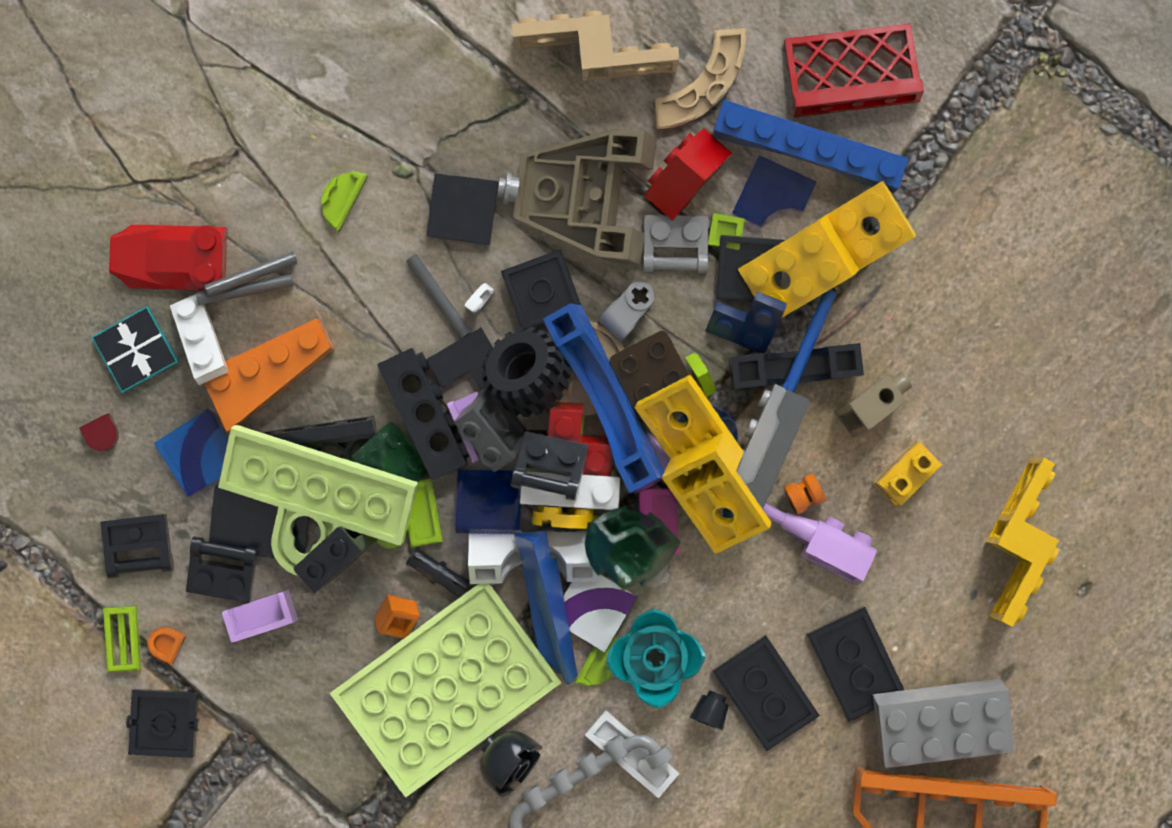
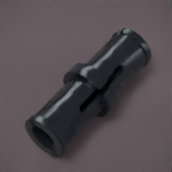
M416 547L412 554L422 560V563L409 557L406 565L430 578L429 582L433 585L438 583L460 598L464 590L454 585V582L467 588L470 580L446 567L447 563L443 560L438 562Z

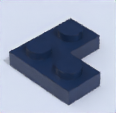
M757 291L748 313H745L717 301L705 331L758 353H765L785 312L787 303Z

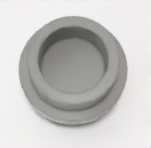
M506 173L505 179L499 178L497 197L502 198V204L507 205L508 202L516 203L519 177H512V173Z

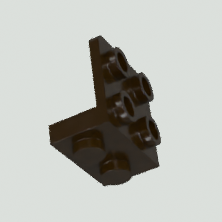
M659 331L612 355L610 358V364L637 416L640 415L634 407L638 401L689 375L668 333L665 331Z

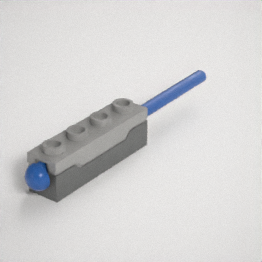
M832 290L822 294L785 383L781 387L776 384L773 385L770 391L764 389L757 407L762 408L757 420L751 419L744 434L749 440L743 450L744 453L736 471L762 509L811 401L794 392L837 293ZM723 509V517H734L731 510Z

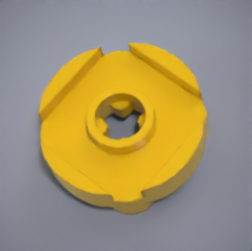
M537 505V510H533L532 524L542 526V523H551V527L587 529L588 526L594 529L597 528V514H594V509L569 507L568 511H562V507Z

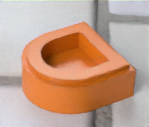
M171 627L158 628L148 638L149 652L155 658L172 665L187 635Z

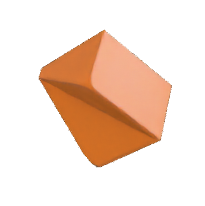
M387 594L375 615L378 633L402 639L407 637L420 617L416 601Z

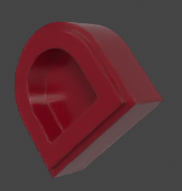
M109 413L79 427L87 445L97 451H106L113 448L119 438L118 429Z

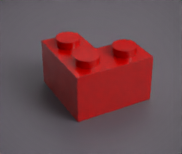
M705 128L695 136L689 133L679 146L675 147L664 159L663 162L667 164L665 169L663 170L659 167L647 182L651 184V187L644 196L673 221L687 207L700 189L717 173L732 152Z
M555 401L553 403L554 407L550 409L548 436L588 444L589 451L583 475L611 477L612 450L607 436L581 435L583 403Z

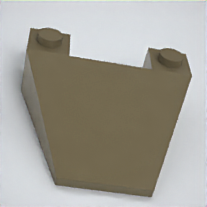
M612 129L521 154L518 175L519 187L513 218L609 262L641 265L645 233L633 227L616 226L623 168L653 170L657 138L646 131Z

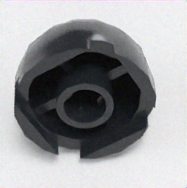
M516 731L504 732L497 738L491 736L481 748V751L484 753L480 761V771L483 780L500 797L509 795L514 791L510 785L515 781L522 783L532 771L541 755L536 750L542 749V746L528 735Z

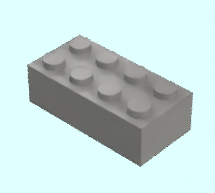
M1000 678L872 694L878 753L885 768L1014 752L1009 690Z

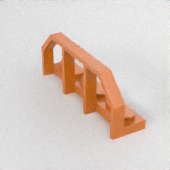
M855 767L851 812L864 828H873L860 812L862 787H864V792L884 794V789L897 790L896 795L912 798L916 797L917 792L914 828H923L926 793L929 794L930 799L948 801L949 796L961 797L962 802L974 804L972 828H982L984 799L994 800V805L1001 807H1013L1014 802L1026 803V808L1038 810L1036 828H1046L1048 806H1056L1057 793L1049 787L1041 785L1040 787L991 783L981 779L971 781L931 777L922 773L911 775L864 770L862 767Z

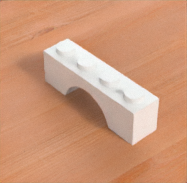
M546 531L551 558H557L558 569L563 574L566 582L599 581L598 531ZM482 532L479 534H469L468 569L470 584L503 583L505 577L513 568L523 564L514 535L524 532Z

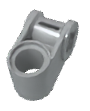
M640 281L631 284L597 321L622 342L654 301L652 287ZM642 289L646 290L645 298L648 302L646 304L643 302H639L637 305L632 302L634 299L632 291L640 292Z

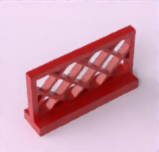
M911 23L784 39L794 118L918 103L922 98L924 87L923 81L919 76ZM905 34L906 45L900 53L885 43L891 35ZM868 38L877 44L869 56H866L854 47L859 39ZM837 42L845 48L837 60L822 51L828 43ZM806 46L814 53L803 64L794 57L792 47ZM880 48L895 57L887 69L872 60ZM906 51H907V53H908V58H906V57L904 56V54L906 53ZM849 52L863 61L855 73L840 64ZM817 56L832 65L823 77L809 68ZM900 61L910 68L911 78L899 79L890 72ZM867 65L881 74L877 82L867 83L859 77ZM795 66L801 69L797 75ZM835 69H838L850 78L845 86L835 87L827 81ZM804 72L819 82L813 90L799 92L798 80Z

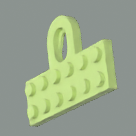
M234 425L230 429L218 488L278 507L271 538L272 552L281 567L297 575L294 567L309 554L298 552L294 545L295 538L292 531L297 517L308 516L319 524L321 537L317 543L312 545L311 551L339 526L401 546L405 541L419 483Z

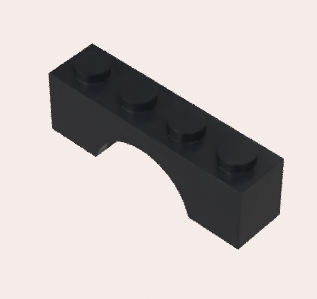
M846 344L813 349L799 383L863 376L861 344ZM798 351L730 357L729 367L732 390L769 387L775 384L778 386L783 385Z

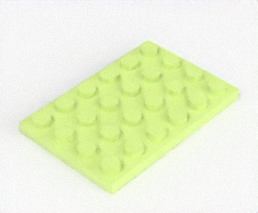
M477 584L330 692V695L406 798L561 684L562 681L544 659L536 645L492 585Z

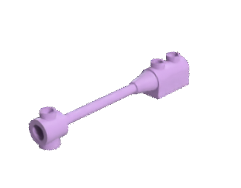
M647 432V436L665 470L670 458L655 436ZM765 503L763 511L768 518L805 544L800 557L855 585L864 581L877 552V549L871 546L873 539L870 536L861 532H855L852 537L842 532L845 526L842 522L831 517H827L825 522L821 520L816 521L792 513H784Z

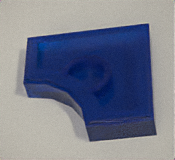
M759 155L732 214L761 227L767 217L777 211L793 209L803 212L817 181Z

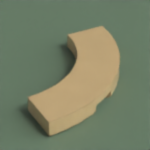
M746 28L714 30L712 53L700 76L692 84L679 92L655 98L657 131L669 130L693 122L705 115L722 100L731 88L741 67L745 53Z

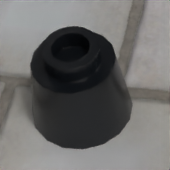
M709 690L707 696L701 695L689 718L723 731L729 707L725 703L727 697Z

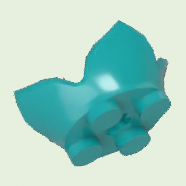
M650 609L637 616L632 622L630 631L612 644L606 663L614 677L633 686L636 695L642 702L660 709L675 699L679 693L681 683L685 679L692 678L700 671L706 655L698 640L691 634L679 630L675 620L669 614L658 609ZM657 648L659 653L664 654V660H659V665H653L651 660L646 659V655L651 653V649Z

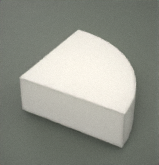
M486 283L482 284L464 306L474 315L477 314L492 296L494 289Z

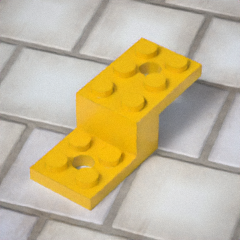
M881 181L743 265L738 271L754 297L758 291L787 303L782 316L784 317L851 278L860 269L910 241L917 235L885 182ZM866 217H874L879 221L880 229L877 233L870 234L865 231L863 221ZM783 271L790 276L791 283L789 287L781 288L775 283V274L777 272Z
M691 374L637 402L634 408L670 458L662 479L715 554L770 529L772 522L736 471L744 453ZM676 411L683 412L688 417V422L681 423L676 421L672 413ZM727 508L733 512L734 517H722L717 509Z
M1044 457L1029 459L985 541L1019 560L989 615L992 619L1011 627L1014 626L1015 622L1020 623L1028 610V606L1025 604L1030 594L1037 593L1043 582L1041 574L1046 564L1050 566L1059 552V549L1056 548L1059 542L1058 539L1025 522L1027 517L1032 518L1040 503L1036 499L1042 488L1046 490L1055 476V472L1052 471L1055 463Z

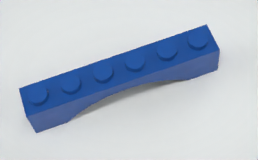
M723 100L712 134L716 138L734 144L770 151L809 162L870 187L884 181L892 194L900 187L908 161L907 157L727 100Z
M570 303L543 318L557 348L577 375L599 416L613 453L615 465L629 493L641 492L662 481L665 470L618 380L582 305Z

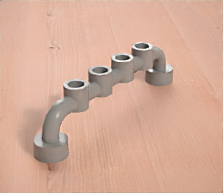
M617 735L603 745L606 750L604 753L595 757L592 752H589L576 761L579 767L568 774L566 769L563 768L548 778L551 785L542 790L538 785H534L522 793L521 796L524 801L513 809L509 819L510 828H524L522 819L526 814L536 811L549 800L566 793L579 782L594 776L602 768L622 759L636 748H644L649 752L645 760L652 770L668 762L674 755L667 744L660 746L653 738L646 735H634L625 740H622Z

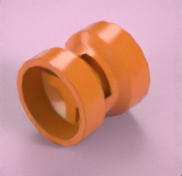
M813 473L804 476L802 481L797 484L790 483L783 487L797 515L805 512L807 507L812 504L819 505L826 501L824 492Z

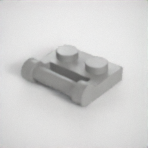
M644 215L643 273H653V270H696L697 274H707L709 216H677L672 221L667 215ZM653 249H698L697 258L653 257Z

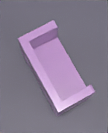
M289 590L222 612L231 643L298 621Z

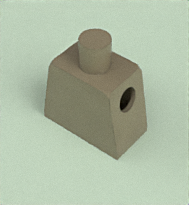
M902 372L892 379L886 375L835 410L834 413L850 435L855 437L870 430L904 404L906 401L903 394L912 388V384Z

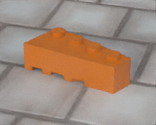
M316 318L225 361L229 372L204 383L226 432H230L234 425L242 426L253 415L261 411L265 405L283 393L297 379L305 375L335 350L321 320Z

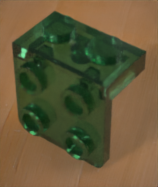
M393 422L383 426L361 448L346 458V460L415 482H419L428 474L417 449Z

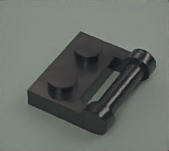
M525 431L516 468L513 472L511 487L522 489V486L557 493L566 495V499L576 501L589 445ZM527 468L571 478L568 483L526 474Z
M167 514L100 522L106 574L109 579L119 578L120 574L159 569L162 572L173 571L174 561L171 553ZM159 548V557L118 561L117 552Z
M193 536L190 545L186 592L249 603L252 598L258 547H234L206 542L202 537ZM202 555L244 561V567L202 560Z

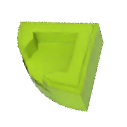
M694 352L685 357L705 396L708 397L715 393V384L699 355Z

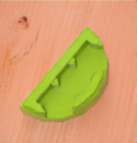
M356 171L343 173L338 177L332 178L324 188L321 198L323 215L328 224L338 232H340L368 178L367 174Z
M616 636L606 652L595 646L592 647L575 683L585 686L597 685L609 680L613 676L607 666L606 659L612 644L617 640Z

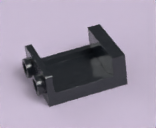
M339 526L294 567V571L313 593H316L336 579L378 539Z

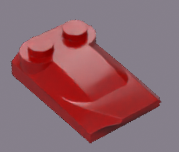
M130 225L123 231L110 237L109 273L120 279L129 289L204 291L203 285L226 277L228 228L209 225Z

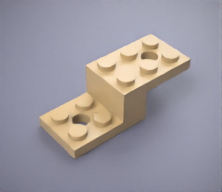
M588 11L583 13V17L570 18L569 14H557L551 16V20L538 21L536 17L519 19L518 24H512L515 50L578 44L582 81L677 72L679 50L678 47H671L670 43L651 45L649 50L639 51L637 46H627L619 48V53H613L609 14L602 15V11Z

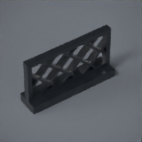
M375 416L260 432L305 447L319 446L316 449L317 451H320L324 445L333 444L343 451L339 458L343 459L347 454L361 465L371 467L367 463L373 456L374 468L382 471ZM370 438L372 451L365 461L349 450L356 440ZM351 441L347 447L341 444V442Z

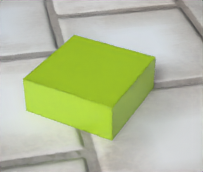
M713 213L708 246L720 247V235L742 237L745 219ZM727 242L726 248L739 250L740 244Z

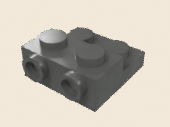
M486 387L478 393L470 405L462 409L454 421L461 437L472 444L482 463L490 467L493 472L514 460L521 448L524 433L527 431L518 417L507 411Z

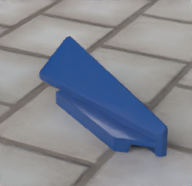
M546 531L516 533L514 538L523 561V572L538 650L547 663L562 674L565 683L571 684L578 676L557 558H551Z

